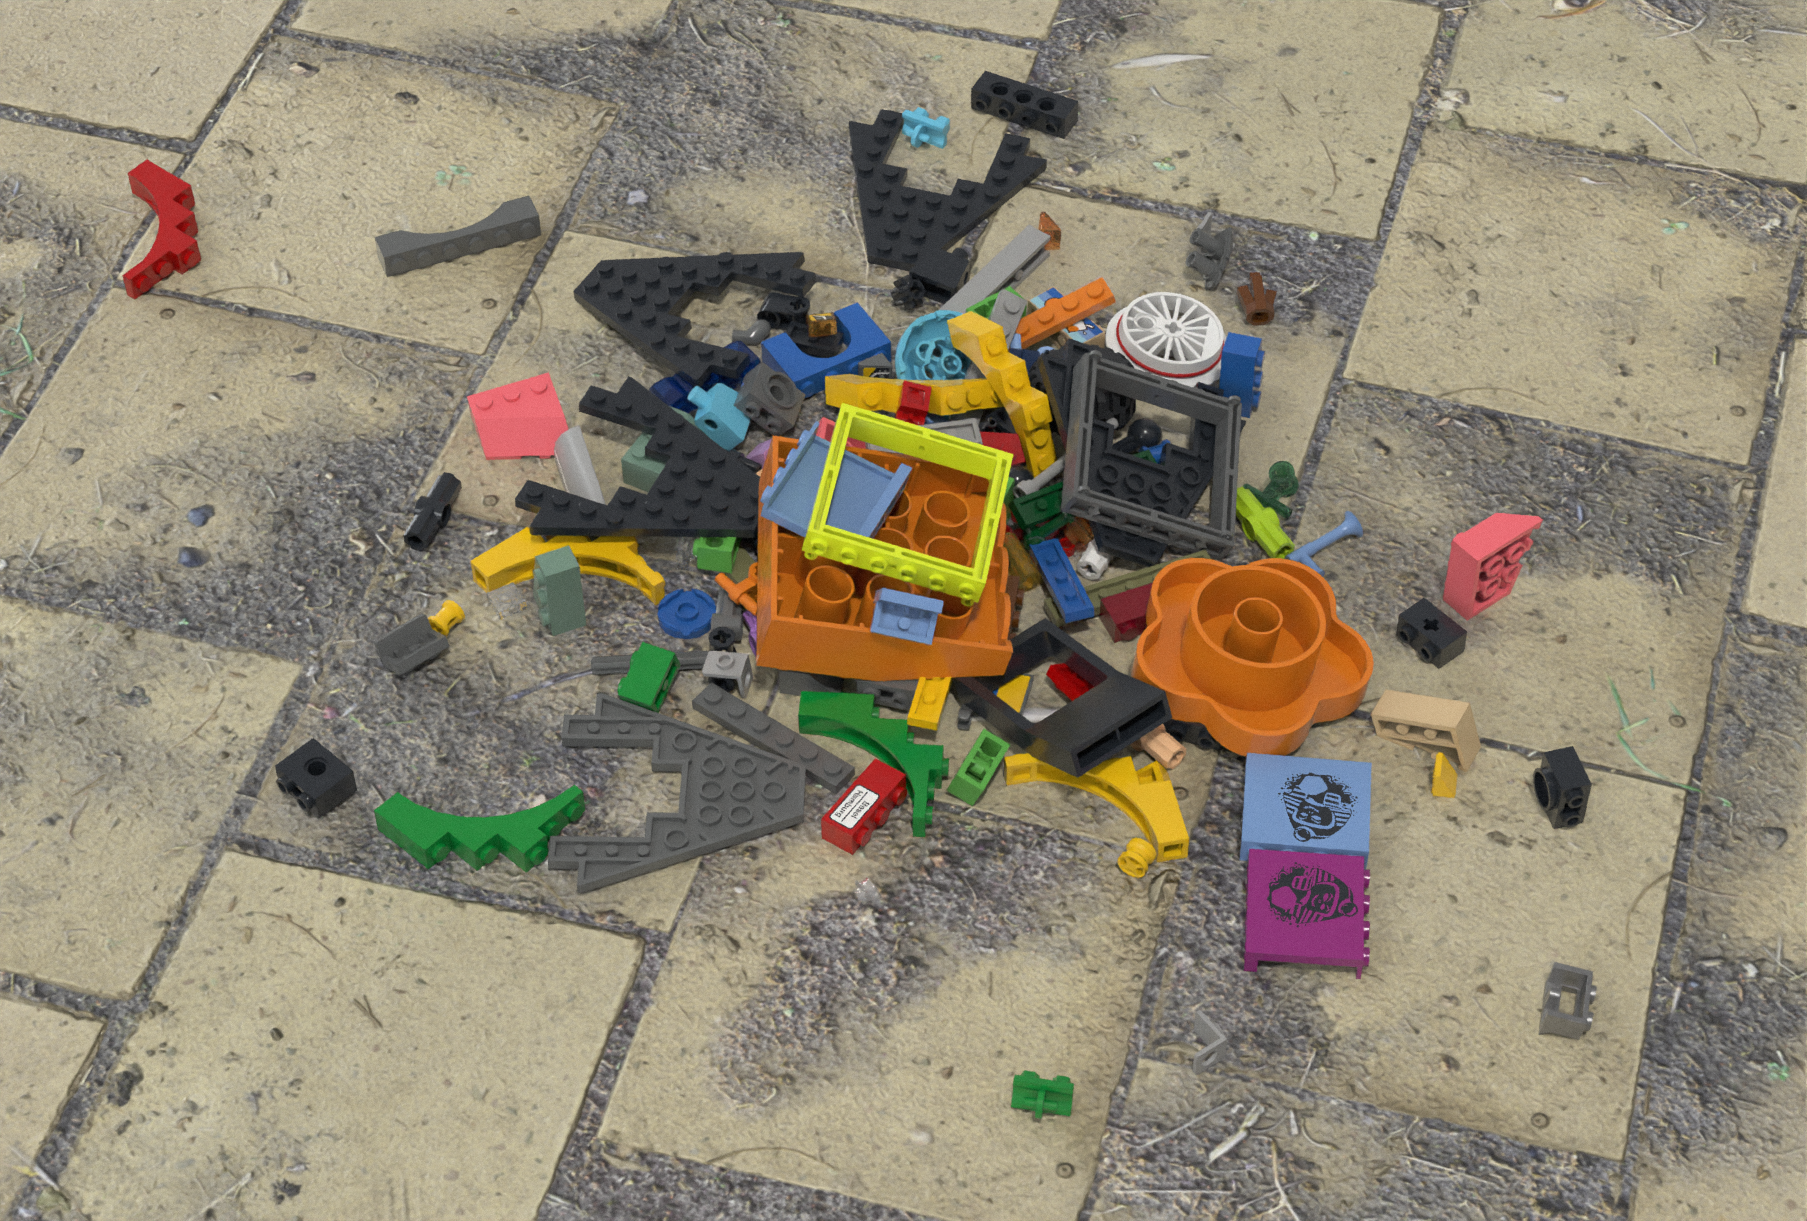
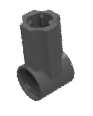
M724 589L719 590L716 613H713L711 617V632L717 627H727L734 631L735 641H742L743 606L734 603L728 597V592Z

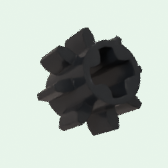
M909 274L893 282L895 287L891 295L896 306L904 305L905 311L923 304L921 298L926 291L920 279L912 280V276Z

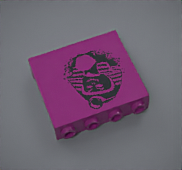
M1249 849L1246 885L1244 971L1257 972L1258 960L1356 967V979H1361L1362 968L1369 966L1370 948L1364 947V940H1369L1370 921H1364V914H1369L1370 895H1364V888L1369 889L1370 870L1364 869V856Z

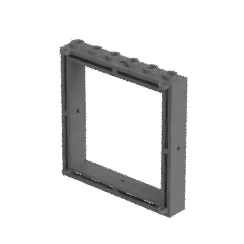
M1093 350L1089 354L1085 353L1073 368L1061 511L1196 553L1206 549L1211 558L1222 560L1234 547L1242 410L1240 397L1235 395L1229 398L1205 392L1202 389L1193 388L1174 380L1153 375L1150 372L1134 369L1125 364L1101 358L1102 354L1097 350ZM1095 387L1216 425L1210 527L1090 490L1087 482Z

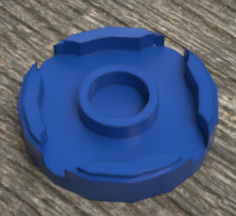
M684 589L675 590L667 594L659 603L657 613L659 625L666 634L674 638H698L711 630V617L713 613H716L715 601L709 594L699 589H691V591L685 592Z

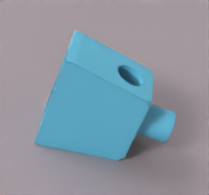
M717 383L707 392L699 386H695L688 395V400L698 406L694 419L695 425L722 448L730 451L744 440L751 418L734 406L739 392L722 383Z

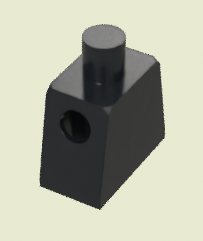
M959 247L955 248L952 253L940 248L934 249L911 268L909 274H911L912 280H921L926 291L923 297L945 304L969 282L970 262L968 254Z

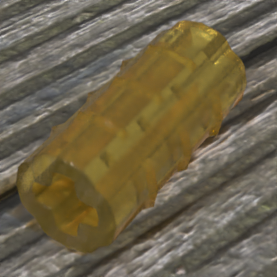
M1005 533L1003 547L1007 548L1008 557L1011 561L1008 573L1011 576H1020L1019 589H1025V592L1031 591L1041 582V574L1016 534Z

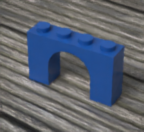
M857 302L834 312V331L843 333V343L847 347L841 354L830 358L811 357L803 353L787 333L784 332L761 342L762 362L775 372L786 374L794 382L796 388L805 394L804 398H807L825 390V376L858 375V362L883 353L888 361L891 362V341Z

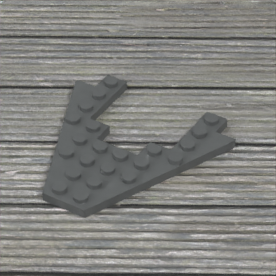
M597 693L595 715H564L561 738L562 746L653 747L652 771H682L678 813L647 812L645 837L550 836L548 868L578 869V893H584L652 870L663 869L668 865L804 822L806 765L603 693Z

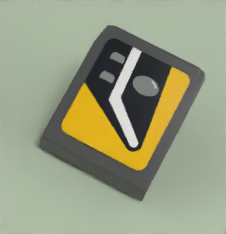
M880 353L858 362V375L892 379V365L884 354Z

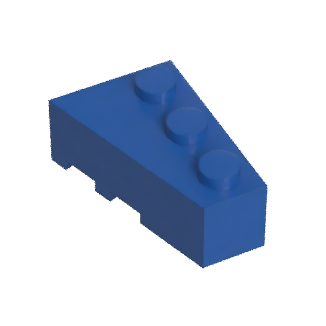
M1228 332L1222 350L1219 389L1224 390L1223 397L1229 398L1233 395L1240 397V403H1242L1241 417L1250 418L1253 407L1258 408L1261 399L1259 388L1263 379L1262 366L1265 359V351H1262V338Z

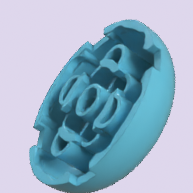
M939 310L920 316L911 323L902 334L897 345L895 354L897 379H964L972 360L963 352L953 347L947 320L960 316L963 313ZM935 348H938L940 350V357H936L932 354ZM925 371H929L932 374L931 379L927 377ZM942 415L941 417L948 420L949 415Z

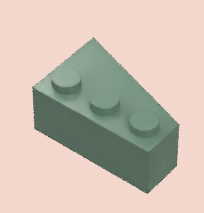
M568 545L535 556L533 597L539 607L538 615L543 627L548 625L552 635L555 636L586 626L580 567L570 546Z

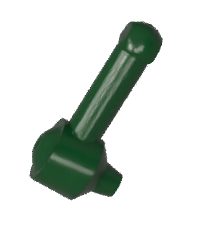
M1062 512V514L1042 527L1034 525L1024 529L1022 532L1024 547L1030 551L1029 544L1036 545L1046 541L1045 538L1066 524L1074 522L1076 516Z

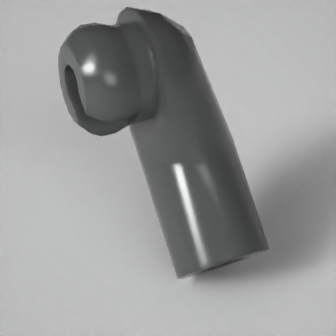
M758 320L748 330H733L732 343L759 344L770 333V324L766 320Z

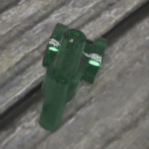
M1278 461L1269 469L1270 483L1263 492L1248 483L1244 484L1243 487L1244 489H1249L1264 508L1270 507L1275 513L1284 518H1289L1292 514V508L1278 500L1281 497L1286 498L1294 495L1299 488V482L1295 476L1293 465L1287 461Z

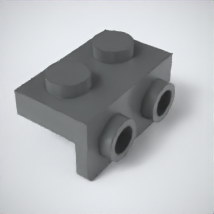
M423 613L374 641L383 666L398 675L412 672L418 664L438 657L442 650L450 646L445 635L431 628L427 616Z

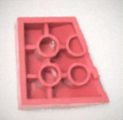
M549 372L467 396L471 418L486 460L521 459L523 456H540V459H551V455H554L555 442L561 434L568 430L565 415Z

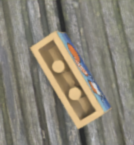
M1054 286L1028 299L1027 315L1066 295L1062 294ZM1089 317L1047 337L1059 349L1061 346H1064L1069 338L1088 345H1099L1100 348L1105 346V332L1103 328L1095 324Z

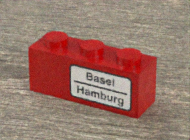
M875 758L822 817V839L851 855L860 846H865L878 825L882 826L887 821L892 809L896 805H901L905 800L908 792L906 789V774Z

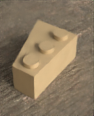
M1386 689L1371 713L1378 737L1412 751L1415 747L1432 753V759H1435L1436 754L1441 752L1448 760L1458 763V769L1465 772L1468 771L1481 748L1469 702Z

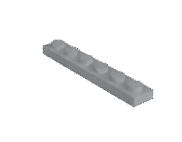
M1002 289L997 296L988 319L1003 326L1007 348L1009 349L1027 301ZM971 361L964 379L986 378L976 364ZM984 409L951 414L948 420L958 421L976 418L979 424Z

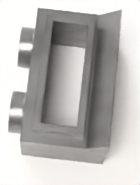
M1554 962L1545 982L1539 1035L1551 1032L1580 1040L1583 1031L1590 1030L1593 1012L1588 1011L1589 1004H1593L1597 989L1595 985H1592L1593 971ZM1561 990L1576 994L1573 1015L1559 1012Z

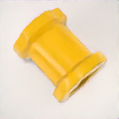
M446 600L442 604V609L435 616H430L428 620L433 630L447 637L449 630L456 623H461L465 619V614L457 603Z

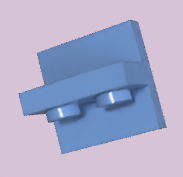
M887 588L875 591L873 601L875 609L870 628L871 633L932 645L937 616L942 612L944 601Z

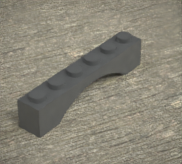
M525 196L503 202L496 211L485 219L459 230L429 234L399 230L375 237L379 261L386 276L390 277L541 236L539 214L530 196Z

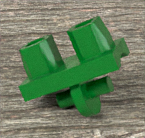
M1024 1070L1021 1075L1015 1074L1011 1107L1035 1111L1036 1119H1042L1044 1112L1071 1116L1074 1083H1071L1070 1078L1057 1075L1053 1080L1040 1078L1036 1072Z

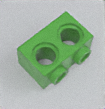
M696 538L693 545V556H697V568L732 573L743 538Z

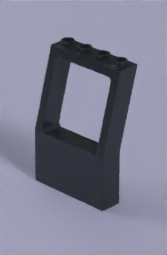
M1046 618L1010 639L1013 653L1004 675L953 678L962 703L1032 757L1077 778L1172 718L1165 691L1119 672ZM1047 657H1055L1060 662L1065 663L1071 670L1094 686L1091 690L1037 723L1030 722L992 693L995 689Z

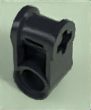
M777 292L768 293L759 309L757 320H766L770 324L771 329L787 330L791 321L807 324L810 319L808 314L810 301L800 296L784 295Z

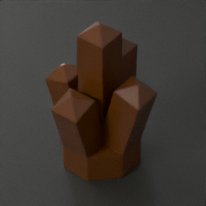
M1250 272V291L1248 286L1244 285L1237 287L1236 294L1245 311L1246 321L1253 326L1265 325L1274 319L1273 306L1277 291L1267 289L1266 294H1264L1262 275H1260V272Z

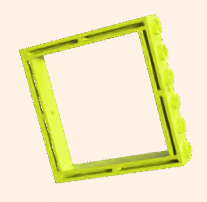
M842 403L833 429L802 546V551H805L804 556L809 560L822 556L847 565L859 567L959 597L964 606H972L974 602H979L986 584L1013 454ZM848 437L988 479L989 486L971 568L825 525Z

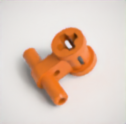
M758 562L753 563L749 567L748 578L738 584H735L724 573H719L715 577V582L728 592V597L737 605L741 604L750 613L757 616Z

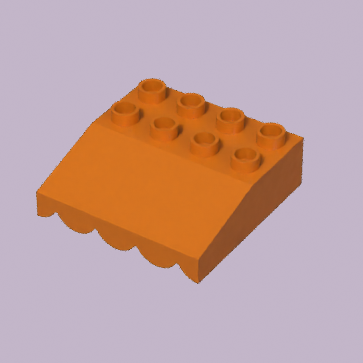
M772 436L759 480L756 666L870 681L914 680L920 677L933 679V677L955 678L1004 675L1013 653L1012 643L1010 640H1007L1010 626L1011 602L1009 594L1005 593L1009 566L1008 551L1006 547H1003L1006 530L1005 504L1003 503L987 580L979 602H974L972 606H964L959 597L916 584L904 582L822 556H817L814 560L807 559L804 556L805 551H802L805 537L760 516L764 503L760 502L765 488L774 485L773 479L780 466L786 467L785 461L792 448L797 450L799 447L797 446L799 439ZM845 446V450L894 474L901 463L912 467L906 488L874 539L971 568L989 486L988 479L910 455ZM887 588L944 601L942 612L937 616L932 645L871 633L870 628L875 609V603H873L875 591Z

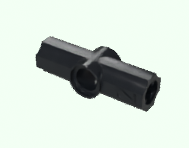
M444 472L443 475H439L427 496H420L417 500L414 518L403 535L404 542L412 549L422 551V549L427 548L438 528L445 527L448 524L451 516V506L462 488L461 481L454 474Z

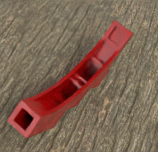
M147 159L128 172V178L132 193L145 201L158 216L159 228L155 242L143 261L122 275L127 295L134 300L174 270L183 275L201 261L198 242L192 238L198 233L195 214L190 210L195 206L191 185Z

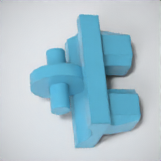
M919 107L913 112L905 110L902 113L904 120L902 134L911 137L912 146L918 148L925 142L943 149L947 145V133L950 130L949 118L940 116L933 120L929 118V113L925 109Z

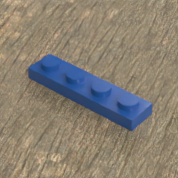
M1058 538L1046 540L1036 545L1029 544L1030 555L1065 623L1094 617V606Z

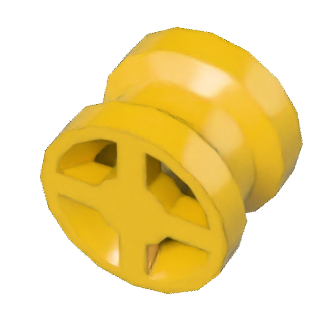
M1132 838L1126 845L1127 851L1120 854L1117 863L1127 875L1141 878L1147 873L1148 865L1152 864L1156 859L1157 852L1146 840Z

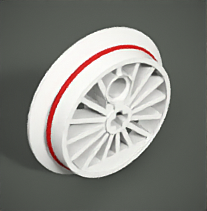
M1156 292L1138 297L1127 307L1116 313L1106 329L1105 343L1106 347L1113 349L1115 353L1120 352L1132 363L1134 369L1150 372L1153 375L1194 387L1197 382L1212 385L1220 379L1222 350L1227 337L1224 334L1218 317L1201 302L1177 293ZM1169 310H1174V311H1173V315H1172V319H1171ZM1179 312L1184 313V315L1177 321ZM1169 356H1174L1175 361L1169 360Z

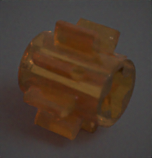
M1076 516L1074 522L1066 524L1067 528L1063 530L1065 536L1074 545L1078 541L1082 545H1086L1094 539L1088 519Z

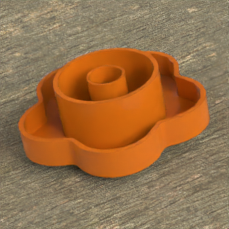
M1187 558L1165 566L1153 581L1146 609L1147 628L1138 640L1131 677L1166 692L1172 714L1171 719L1202 723L1211 736L1228 750L1245 757L1247 753L1285 756L1302 745L1313 724L1343 718L1360 706L1368 688L1374 662L1372 652L1362 636L1337 618L1336 599L1328 582L1307 565L1288 559L1269 558L1257 560L1247 565L1230 566L1212 559Z

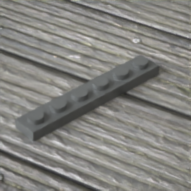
M712 682L692 700L694 710L759 749L806 765V777L835 794L855 775L854 766Z

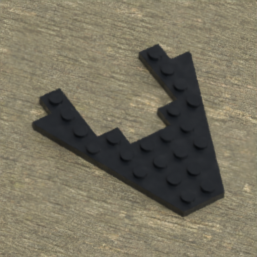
M880 109L873 125L849 121V136L867 262L871 264L910 271L911 268L934 249L940 248L947 251L1047 168V159L1026 156L1030 148V138L1005 133L984 183L957 179L951 195L905 187L903 185L907 178V168L886 164L904 125L902 113Z
M723 252L719 255L601 260L573 293L575 300L692 386L701 387L712 373L737 379L749 365L750 358L748 353L684 338L692 329L690 319L674 315L695 291L720 296L732 281L804 297L817 280L816 273L799 269L805 262L803 252L735 255L730 252Z
M1070 338L1064 344L1063 360L1041 353L1037 359L1040 374L1065 450L1067 446L1073 368L1085 353L1089 354L1095 350L1094 346ZM1197 382L1193 387L1221 397L1224 394V390L1201 382ZM1191 417L1188 449L1166 443L1162 447L1161 464L1112 449L1114 425L1093 418L1087 482L1090 490L1185 519L1213 476L1216 425ZM1242 419L1240 432L1246 425V421ZM1088 520L1098 551L1150 567L1157 563L1168 546L1166 543Z
M628 376L617 393L591 385L579 402V412L652 435L645 446V456L666 462V465L647 495L620 486L609 504L605 505L527 480L515 498V507L537 514L529 526L531 535L754 538L758 532L760 476L691 424L683 415L677 413L639 382Z

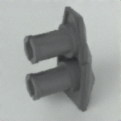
M1231 227L1215 236H1211L1202 231V229L1197 228L1190 236L1189 242L1206 252L1204 257L1194 250L1187 256L1185 264L1187 267L1203 274L1206 291L1218 285L1223 271L1228 264L1229 257L1233 251Z

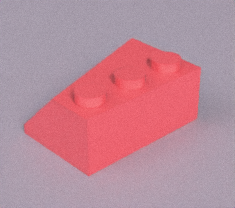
M1495 513L1466 532L1457 534L1451 542L1443 601L1468 621L1509 595L1523 566L1519 563V560L1526 551L1530 550L1533 544V540L1529 537L1533 529L1540 528L1543 519L1539 516Z

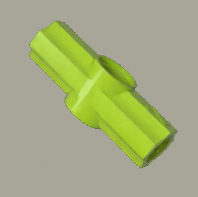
M1243 486L1237 488L1236 516L1241 521L1242 529L1247 539L1252 542L1257 540L1271 558L1285 559L1286 555L1294 551L1295 544L1281 529L1275 511L1270 507L1264 508L1249 489H1244Z

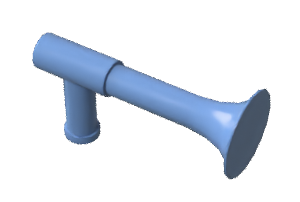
M1346 511L1344 514L1345 519L1341 525L1313 542H1309L1286 555L1285 559L1307 565L1323 577L1325 575L1324 570L1320 569L1310 557L1342 537L1355 535L1361 538L1363 536L1361 524L1352 512Z

